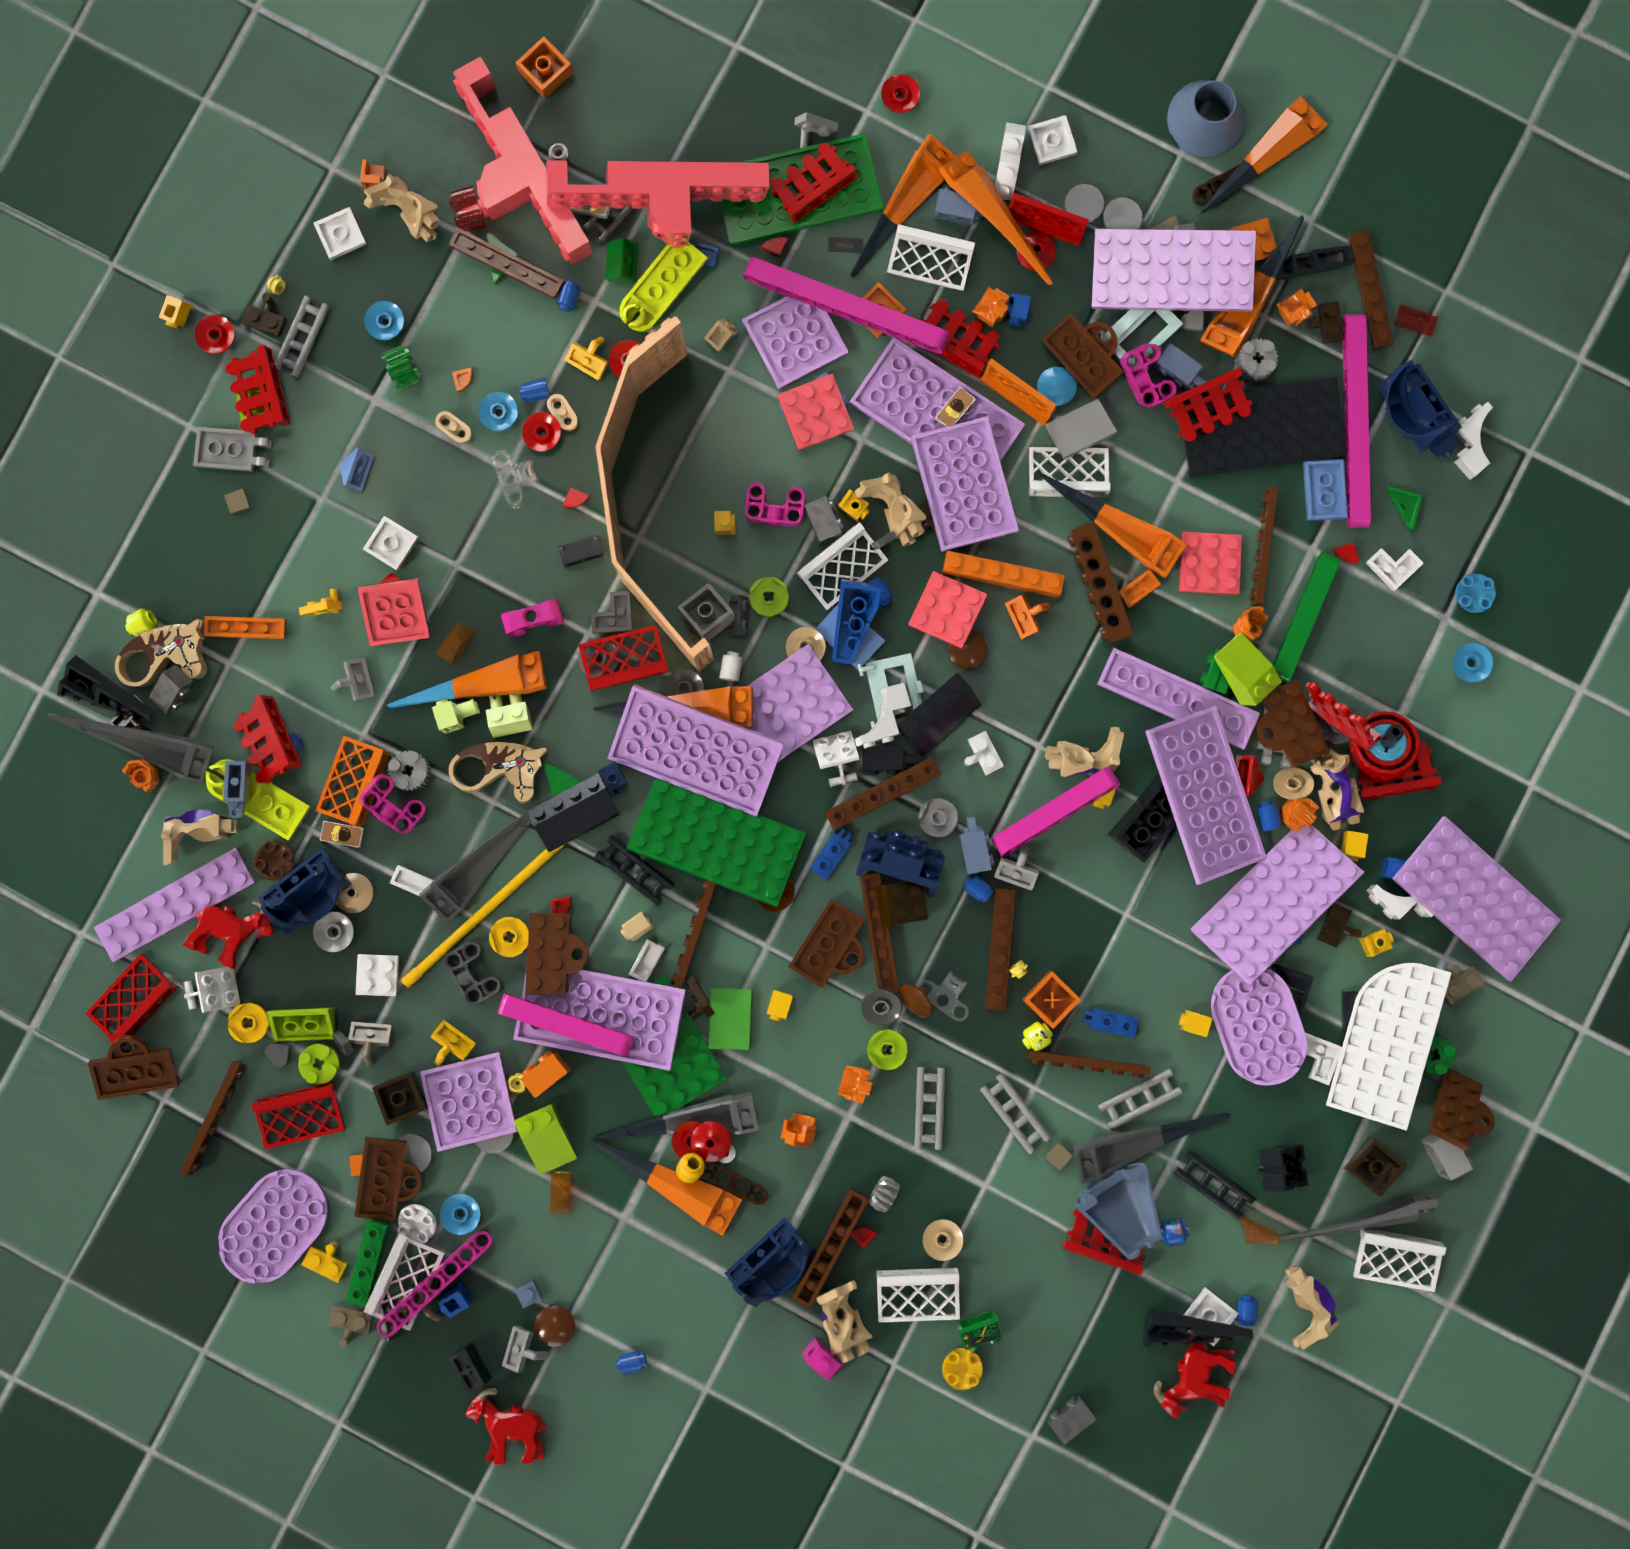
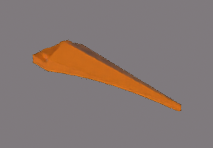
M969 150L943 165L939 171L949 186L988 219L1023 255L1048 285L1053 284L983 166L977 164Z

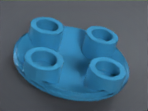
M1051 367L1045 370L1040 375L1037 383V391L1058 407L1071 401L1077 390L1076 379L1063 367Z
M1469 574L1459 581L1455 595L1457 602L1463 609L1472 613H1480L1493 605L1496 598V589L1491 578L1482 574Z

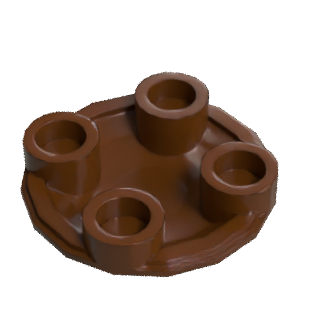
M971 631L963 649L951 644L948 645V655L958 668L973 669L981 665L985 660L987 643L978 632Z
M267 841L256 853L254 868L265 879L271 881L281 880L293 870L295 863L294 853L283 842Z
M905 983L900 988L901 1000L914 1015L927 1018L934 1012V1008L927 998L928 992L924 987L920 986L917 988Z
M548 1306L536 1317L534 1325L535 1334L547 1346H562L574 1334L575 1318L563 1307Z

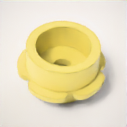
M279 275L271 277L267 282L268 291L277 295L281 294L286 286L285 281Z
M1022 960L1014 964L1009 969L1012 973L1011 977L1017 976L1019 979L1028 972L1026 970L1028 965L1024 964Z
M516 1073L514 1076L509 1077V1089L512 1092L522 1093L525 1091L526 1086L520 1080L524 1076L523 1074Z

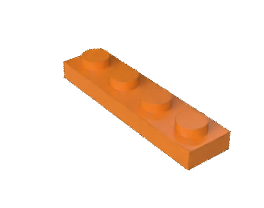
M205 616L204 636L285 640L286 619Z

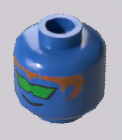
M1180 1218L1164 1220L1162 1226H1160L1161 1242H1165L1167 1246L1183 1245L1186 1243V1237L1190 1236L1188 1224H1184Z

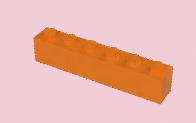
M951 551L946 552L942 570L944 575L1054 598L1060 597L1065 577L1062 574Z

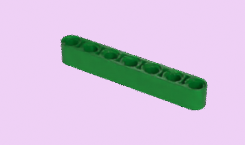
M1323 551L1317 558L1272 664L1281 681L1286 684L1293 675L1341 562L1340 558Z

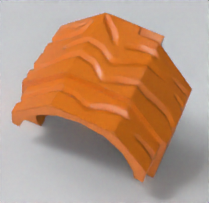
M988 287L972 312L978 316L977 318L993 327L996 322L1000 323L1009 308L1006 303L1010 296L998 288L993 290Z
M1300 289L1288 299L1277 303L1276 306L1284 322L1290 327L1294 324L1298 326L1308 320L1312 315L1311 311L1317 304L1309 292L1305 294Z
M1262 606L1250 607L1243 612L1232 626L1235 636L1243 633L1251 643H1254L1260 637L1263 631L1260 628L1269 618L1263 613L1264 608Z
M144 759L128 761L122 769L124 774L131 777L130 782L145 792L151 793L160 783L159 769Z
M1310 798L1288 799L1280 808L1281 821L1292 831L1298 832L1303 825L1309 827L1310 824H1313L1312 822L1317 818L1314 813L1318 810L1319 806Z
M846 1065L838 1094L844 1096L845 1099L863 1104L864 1098L870 1094L871 1085L873 1084L872 1081L868 1080L870 1070Z
M793 1113L791 1120L784 1119L782 1136L780 1138L785 1139L784 1143L809 1148L810 1144L814 1142L817 1119Z

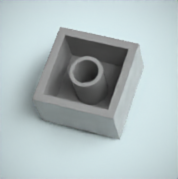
M709 583L677 607L680 615L701 640L704 638L707 642L736 620L733 610Z
M1434 1134L1421 1139L1439 1176L1452 1181L1473 1169L1470 1165L1472 1160L1469 1154L1461 1148Z

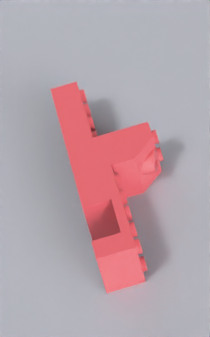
M481 56L454 71L453 74L456 79L453 82L460 97L464 99L467 109L473 115L478 128L483 132L488 145L493 149L497 158L484 166L481 179L476 181L477 193L480 198L477 202L486 218L490 217L492 222L531 201L535 210L539 212L545 227L549 229L555 244H558L565 261L569 260L574 265L592 255L590 243L568 206H563L562 208L547 206L546 167L512 109L509 107L489 118L480 104L478 98L496 89L492 76Z
M547 160L546 163L547 206L552 208L571 206L576 209L583 208V206H591L595 209L603 208V206H612L614 209H621L624 206H632L633 209L647 207V226L652 230V234L662 239L668 246H673L674 248H683L688 246L691 236L690 199L694 202H699L703 199H711L713 202H720L723 199H730L732 202H740L742 200L760 202L765 200L769 189V163L608 161L606 185L568 184L567 161Z

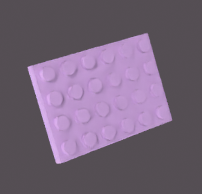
M988 416L910 437L941 552L1019 532Z
M807 644L748 685L753 687V727L745 728L784 742L778 759L779 762L853 711V708L810 645Z

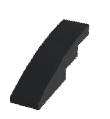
M1348 245L1315 249L1309 253L1293 254L1285 259L1276 280L1307 276L1352 266L1350 247Z

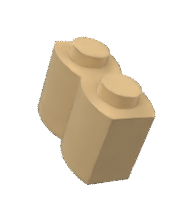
M641 911L622 924L623 929L620 931L626 940L631 939L633 942L652 930L654 926L647 915Z

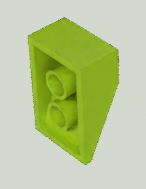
M1243 633L1237 634L1213 656L1240 705H1258L1282 682L1274 666Z
M554 1103L514 1120L521 1140L540 1175L578 1159Z

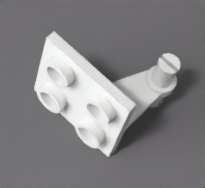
M851 731L812 740L820 769L838 765L840 776L828 779L830 787L840 784L844 786L848 782L858 780L856 772L844 775L841 765L859 760Z
M223 967L196 972L197 992L193 990L192 980L183 982L186 993L184 998H187L188 1010L197 1008L195 1000L197 995H199L202 1013L240 1005L234 969Z

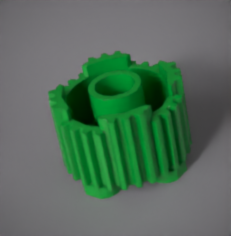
M401 345L380 354L382 360L386 358L388 362L386 369L391 380H396L398 383L395 386L397 392L419 382L418 379L421 378L417 366L412 367L410 360L413 358L408 347L403 348Z
M1434 1034L1430 1051H1434V1057L1431 1058L1432 1056L1428 1054L1423 1073L1442 1075L1448 1071V1068L1451 1069L1450 1065H1453L1452 1061H1455L1453 1057H1455L1456 1051L1451 1042H1448V1039Z

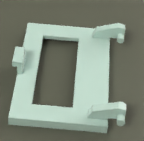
M1129 310L1111 327L1117 336V349L1114 355L1121 361V357L1126 352L1119 344L1154 311L1168 324L1149 342V344L1158 345L1160 350L1162 349L1161 345L1183 323L1170 310ZM1103 331L1100 332V340L1108 341L1111 337L1110 332L1107 331L1105 334ZM1151 347L1146 351L1147 357L1153 354ZM1129 358L1128 363L1130 367L1135 364V358Z
M911 653L865 663V667L858 664L860 676H864L863 672H867L877 720L882 708L880 691L888 687L884 669L903 665L913 710L922 703L920 693L923 692L921 681H917ZM905 717L895 719L896 724H899ZM874 721L871 722V727L873 728L875 726Z

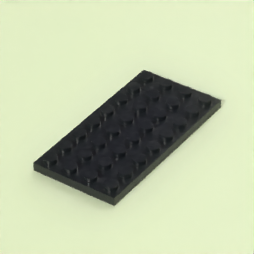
M1337 377L1243 389L1247 401H1252L1249 416L1240 417L1236 411L1231 414L1233 418L1231 424L1222 425L1218 419L1213 422V432L1206 434L1201 428L1195 430V440L1191 442L1184 440L1189 478L1346 457L1347 452ZM1230 393L1224 394L1223 396L1228 408L1235 407ZM1189 399L1183 401L1184 406L1191 404ZM1206 402L1205 404L1210 416L1217 415L1212 402ZM1188 410L1187 413L1192 425L1199 423L1194 410Z

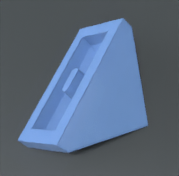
M356 448L340 464L343 485L362 492L375 455Z

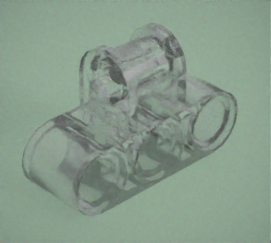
M498 450L493 454L492 462L503 494L512 508H520L525 503L522 487L539 481V477L536 476L532 466L534 463L532 460H528L514 465L506 451ZM506 457L507 462L504 465H499V458ZM512 475L514 477L513 481L508 484L504 483V478ZM513 494L520 495V499L517 502L510 501Z
M952 971L947 974L940 986L929 980H922L917 984V988L924 983L930 984L931 992L927 996L930 1003L952 1019L964 1021L968 1017V1008L957 1000L967 982L954 976ZM950 981L954 982L958 987L950 983ZM940 995H946L948 998L945 1006H939L937 1003V998ZM958 1006L964 1008V1015L960 1018L954 1016V1009Z

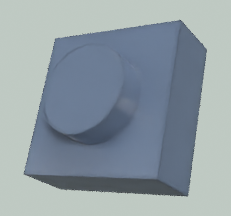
M534 1280L515 1289L523 1308L542 1300Z

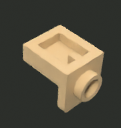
M721 319L715 323L704 339L719 352L738 331L735 329L733 322L728 319Z

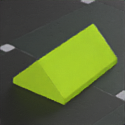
M335 1007L267 1011L275 1042L333 1039L332 1034L336 1032Z

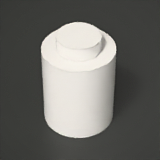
M728 651L727 655H723L719 679L739 682L743 659L739 657V653Z

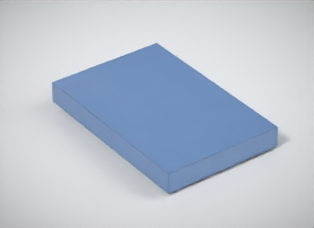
M1344 459L1303 462L1307 521L1347 519Z
M838 605L816 628L832 648L834 645ZM871 627L866 632L851 664L858 671V664L863 666L885 642Z

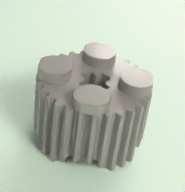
M1258 338L1255 340L1251 339V341H1247L1241 347L1234 361L1236 362L1234 366H1236V369L1240 368L1241 376H1244V379L1247 378V381H1251V383L1253 381L1255 383L1261 382L1275 370L1279 360L1277 359L1279 356L1276 355L1278 351H1275L1276 347H1274V343L1270 340L1264 339L1263 341L1262 338L1259 340Z
M408 750V752H399V755L396 754V757L390 760L388 764V771L390 773L388 775L391 776L393 783L399 789L417 792V790L420 791L421 788H425L426 782L430 781L428 778H431L429 775L432 773L430 771L432 769L430 767L431 763L422 754ZM409 767L414 768L411 776L406 773Z

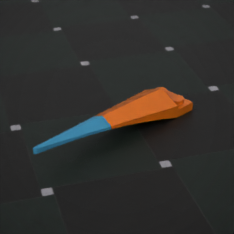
M535 651L522 656L519 654L389 703L387 706L389 708H397L445 699L529 694L546 689L542 654L540 651Z

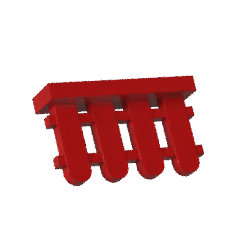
M826 143L820 144L818 147L820 156L814 159L812 155H805L802 159L803 168L798 170L797 167L790 166L786 170L788 178L785 181L778 177L771 180L772 190L770 193L773 197L777 195L784 203L782 208L785 211L787 210L789 219L793 224L857 179L856 169L852 164L849 165L846 160L843 162L835 153L837 152L835 146L830 147ZM825 161L832 170L826 173L819 165L821 162ZM807 172L816 180L811 185L803 176ZM792 183L800 192L796 196L788 189V186Z
M940 300L937 304L932 303L930 306L932 312L926 320L922 318L921 321L937 326L943 317L949 320L944 330L950 333V337L943 353L939 355L979 379L985 365L990 360L987 356L993 348L997 350L1000 345L997 342L999 334L996 331H990L987 336L981 333L982 324L980 321L975 320L970 325L963 322L965 313L961 310L955 311L953 315L947 312L949 305L945 300ZM959 327L966 331L960 341L954 338ZM976 337L983 341L977 351L970 348Z
M265 345L256 347L257 352L251 351V356L239 360L237 357L231 358L232 362L228 363L225 367L228 374L236 375L237 381L230 385V390L235 394H241L242 400L236 402L235 409L240 413H246L247 419L241 421L240 428L245 432H251V434H257V429L266 426L275 428V423L284 427L291 425L271 348ZM255 370L256 375L243 379V372ZM260 389V394L248 397V391ZM261 407L265 408V413L253 416L252 410Z
M1240 368L1163 401L1165 409L1170 407L1172 409V412L1169 414L1171 418L1175 417L1180 431L1177 433L1179 437L1183 436L1184 440L1191 442L1195 440V430L1201 428L1204 433L1208 434L1213 432V422L1218 419L1222 425H1229L1233 420L1231 414L1236 411L1240 417L1250 415L1252 401H1247L1242 390V386L1245 384L1243 381L1239 382L1237 378L1242 375ZM1225 383L1227 388L1221 390L1219 385ZM1207 391L1209 396L1203 398L1201 393ZM1230 393L1235 407L1228 408L1223 396L1224 394ZM1189 399L1191 404L1184 406L1183 401ZM1208 401L1212 402L1217 414L1213 417L1210 416L1205 404ZM1188 410H1194L1199 423L1192 425L1187 413Z
M1314 682L1306 684L1305 687L1309 690L1311 698L1308 703L1315 715L1367 752L1381 739V735L1372 729L1362 716L1352 714L1345 704L1342 703L1340 705L1331 694L1321 692L1319 686Z
M259 694L254 698L253 708L246 714L240 713L238 715L239 719L235 721L234 728L236 731L245 732L246 736L242 738L241 745L245 749H252L253 752L249 756L248 762L252 763V766H259L260 771L255 776L256 781L270 785L273 782V777L279 773L285 774L287 772L286 768L297 769L302 764L273 696ZM259 721L260 726L252 731L250 727ZM266 738L267 743L259 748L257 744ZM273 756L275 760L266 766L264 761Z
M1420 741V751L1416 759L1418 771L1412 772V768H1410L1403 775L1395 779L1382 781L1372 779L1357 769L1359 781H1356L1357 787L1361 786V790L1358 792L1360 800L1364 801L1437 789L1442 782L1440 776L1434 777L1433 775L1437 771L1436 768L1431 766L1429 755L1432 754L1431 748L1427 749L1426 744ZM1414 777H1420V780H1414ZM1400 780L1401 783H1394V781ZM1381 783V786L1375 787L1374 784Z
M1073 1210L1072 1215L1076 1216L1072 1231L1067 1230L1066 1234L1070 1238L1069 1241L1063 1240L1061 1249L1137 1275H1142L1144 1266L1139 1264L1140 1261H1145L1146 1256L1142 1255L1144 1248L1140 1250L1141 1254L1135 1259H1120L1122 1253L1112 1243L1103 1242L1105 1236L1095 1226L1091 1237L1084 1235L1088 1219L1079 1210ZM1082 1241L1088 1242V1247L1081 1245ZM1102 1247L1108 1249L1107 1254L1100 1252Z

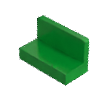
M625 238L608 243L605 280L619 279L628 283L635 282L638 243Z

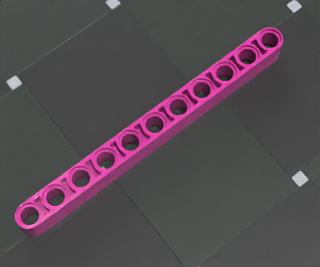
M750 258L743 274V278L750 283L937 354L943 353L950 337V333L942 328L757 258Z
M1344 315L1342 329L1344 337V429L1347 452L1345 457L1347 527L1369 528L1371 522L1366 316Z

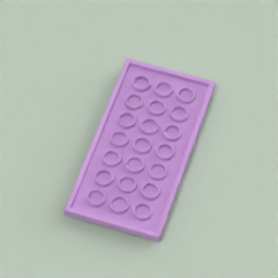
M1095 229L1092 309L1252 311L1256 231Z
M894 337L849 402V404L912 445L911 436L945 427L935 417L958 388L961 387L973 396L975 401L956 424L988 416L1000 462L1025 426V423Z
M634 684L607 759L757 817L784 742Z
M1212 706L1145 731L1196 885L1203 884L1267 858L1217 707Z
M1447 817L1440 819L1392 878L1510 982H1512L1561 921L1559 917Z
M1312 824L1309 827L1303 825L1298 832L1291 830L1266 854L1267 858L1260 860L1190 929L1249 987L1364 874L1363 870Z
M581 970L574 975H568L567 995L525 994V976L521 998L634 1036V1040L627 1057L518 1020L513 1040L665 1070L672 1069L686 989Z

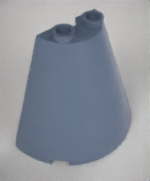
M1144 1163L1129 1164L1127 1166L1129 1169L1119 1168L1104 1178L1093 1181L1079 1193L1081 1198L1075 1199L1077 1209L1128 1259L1137 1258L1141 1254L1140 1250L1145 1246L1146 1248H1152L1162 1238L1149 1175Z

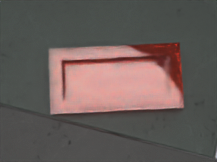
M1400 305L1393 325L1431 337L1438 316Z

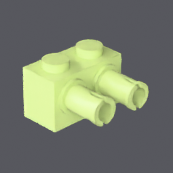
M521 694L509 695L511 705L507 706L502 705L501 695H496L495 697L488 696L491 709L486 710L488 728L493 738L533 730L530 712L526 702H522Z
M448 699L436 702L437 706L432 707L438 728L445 734L465 728L463 718L480 713L478 704L473 699L460 704H455L452 701L448 702Z

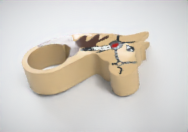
M197 619L189 625L174 624L147 631L132 639L122 649L115 661V672L119 680L129 686L148 687L156 682L171 660L175 664L181 665L182 671L189 678H203L207 672V665L201 653L205 638L200 630L204 621ZM145 652L150 662L149 673L143 680L134 682L127 674V662L133 654Z
M506 742L477 744L463 750L452 759L449 765V776L459 790L466 793H475L505 775L511 785L515 787L514 795L518 802L529 803L535 795L534 778L539 769L542 768L540 759L546 754L547 749L533 750L524 745ZM474 757L483 760L482 762L485 765L484 778L475 786H463L456 781L455 768L461 760Z

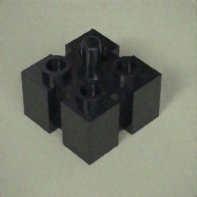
M1283 1144L1259 1150L1261 1164L1258 1165V1170L1265 1172L1262 1175L1264 1191L1285 1192L1308 1185L1306 1169H1303L1302 1161H1305L1303 1144Z

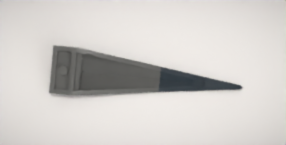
M751 1092L734 1096L729 1094L596 1135V1139L673 1134L679 1125L687 1121L699 1123L715 1121L724 1125L729 1133L734 1135L759 1131V1125Z
M1225 1113L1092 1138L1090 1142L1072 1146L1081 1184L1102 1179L1128 1163L1188 1134L1228 1119L1230 1115Z

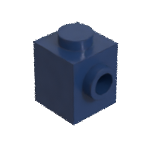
M1455 434L1444 437L1435 447L1430 448L1432 454H1435L1436 458L1442 455L1446 458L1455 454L1454 450L1460 445Z
M613 762L598 770L609 793L614 792L618 794L626 789L624 786L628 783L617 762Z

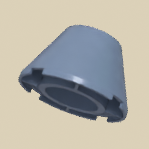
M1200 80L1184 86L1172 99L1167 113L1169 133L1178 143V146L1193 156L1203 158L1216 157L1233 148L1241 138L1246 123L1245 109L1239 96L1230 86L1215 80ZM1212 101L1218 104L1224 111L1225 119L1221 121L1204 119L1197 112L1195 103Z

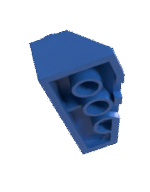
M841 580L831 662L852 664L879 608L881 587L862 581Z

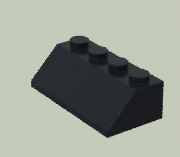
M957 672L897 724L898 731L923 757L982 704L970 685Z
M599 773L527 811L548 852L620 815Z
M1160 774L1155 777L1108 834L1122 848L1143 863L1146 862L1176 826Z

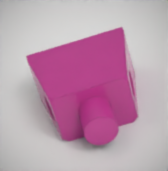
M816 1337L802 1352L805 1362L827 1381L832 1379L844 1364L837 1355L832 1356L831 1350Z

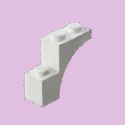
M1006 122L995 188L1002 199L1011 201L1016 184L1026 126Z
M1489 402L1483 406L1479 403L1470 411L1472 415L1468 419L1464 416L1459 421L1462 428L1454 433L1466 446L1457 454L1459 458L1454 463L1469 480L1490 464L1482 450L1480 441L1482 423L1488 412L1493 408Z
M904 683L889 686L880 691L882 708L879 719L867 734L855 739L857 747L863 745L864 749L875 746V742L881 740L882 743L891 742L899 734L894 715L905 713V709L911 706Z
M1377 884L1371 885L1366 890L1370 894L1368 896L1370 900L1376 905L1379 903L1384 908L1383 913L1390 919H1401L1413 906H1415L1414 910L1419 916H1433L1412 896L1400 897L1390 894Z

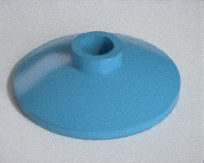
M380 301L374 303L365 314V328L372 337L378 340L393 339L403 329V313L392 302ZM384 320H389V323L386 326L382 325V322Z
M492 392L481 400L478 407V415L482 424L488 429L503 431L515 423L518 416V407L515 400L507 393ZM498 410L503 411L501 416H496Z
M1475 642L1466 643L1460 646L1454 653L1452 660L1453 669L1462 680L1479 682L1490 674L1493 667V658L1490 651L1482 644ZM1468 660L1473 661L1472 667L1468 665Z
M467 1194L450 1196L444 1201L440 1209V1220L443 1227L456 1235H464L473 1231L481 1217L479 1204L473 1197ZM459 1210H464V1217L458 1215Z

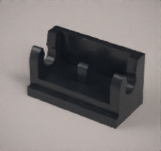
M597 535L558 546L565 568L603 557Z
M473 1343L468 1344L461 1350L459 1349L448 1357L467 1394L484 1386L492 1379Z

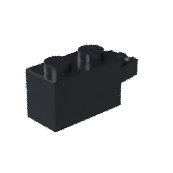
M902 745L872 746L865 749L862 747V772H867L868 776L879 775V772L887 771V775H897L899 771L908 769V764H918V755H907V751H902Z

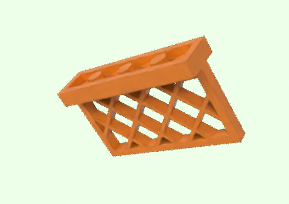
M990 359L980 381L1042 426H1045L1056 411V404L995 360Z
M343 736L315 811L363 828L369 810L361 805L360 795L376 775L383 774L390 752ZM347 742L353 743L356 749L355 752L349 755L345 751ZM367 749L373 750L371 759L365 762L361 752ZM358 754L362 764L352 768L349 758ZM346 761L349 770L340 774L338 770L339 763ZM363 767L365 776L358 780L354 771ZM351 773L354 783L345 787L342 777ZM339 780L342 789L333 793L331 789L332 782ZM356 786L358 795L351 799L347 790ZM344 792L347 802L338 805L335 796ZM370 794L366 797L365 801L367 805L372 804L374 798L373 794ZM331 798L335 808L326 811L323 809L324 803ZM347 805L351 808L349 819L343 817L340 810Z

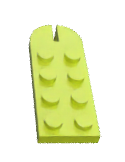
M690 242L688 246L683 248H674L673 246L666 245L621 302L620 316L622 321L637 332H645L652 329L705 264L708 257ZM639 312L640 315L637 317V319L634 322H630L634 318V316Z
M220 760L208 768L225 775V761L233 760ZM206 771V785L209 792L223 801L224 780L212 772ZM251 771L250 803H246L244 814L290 841L311 806L273 783L270 785L258 783L255 779L256 773Z

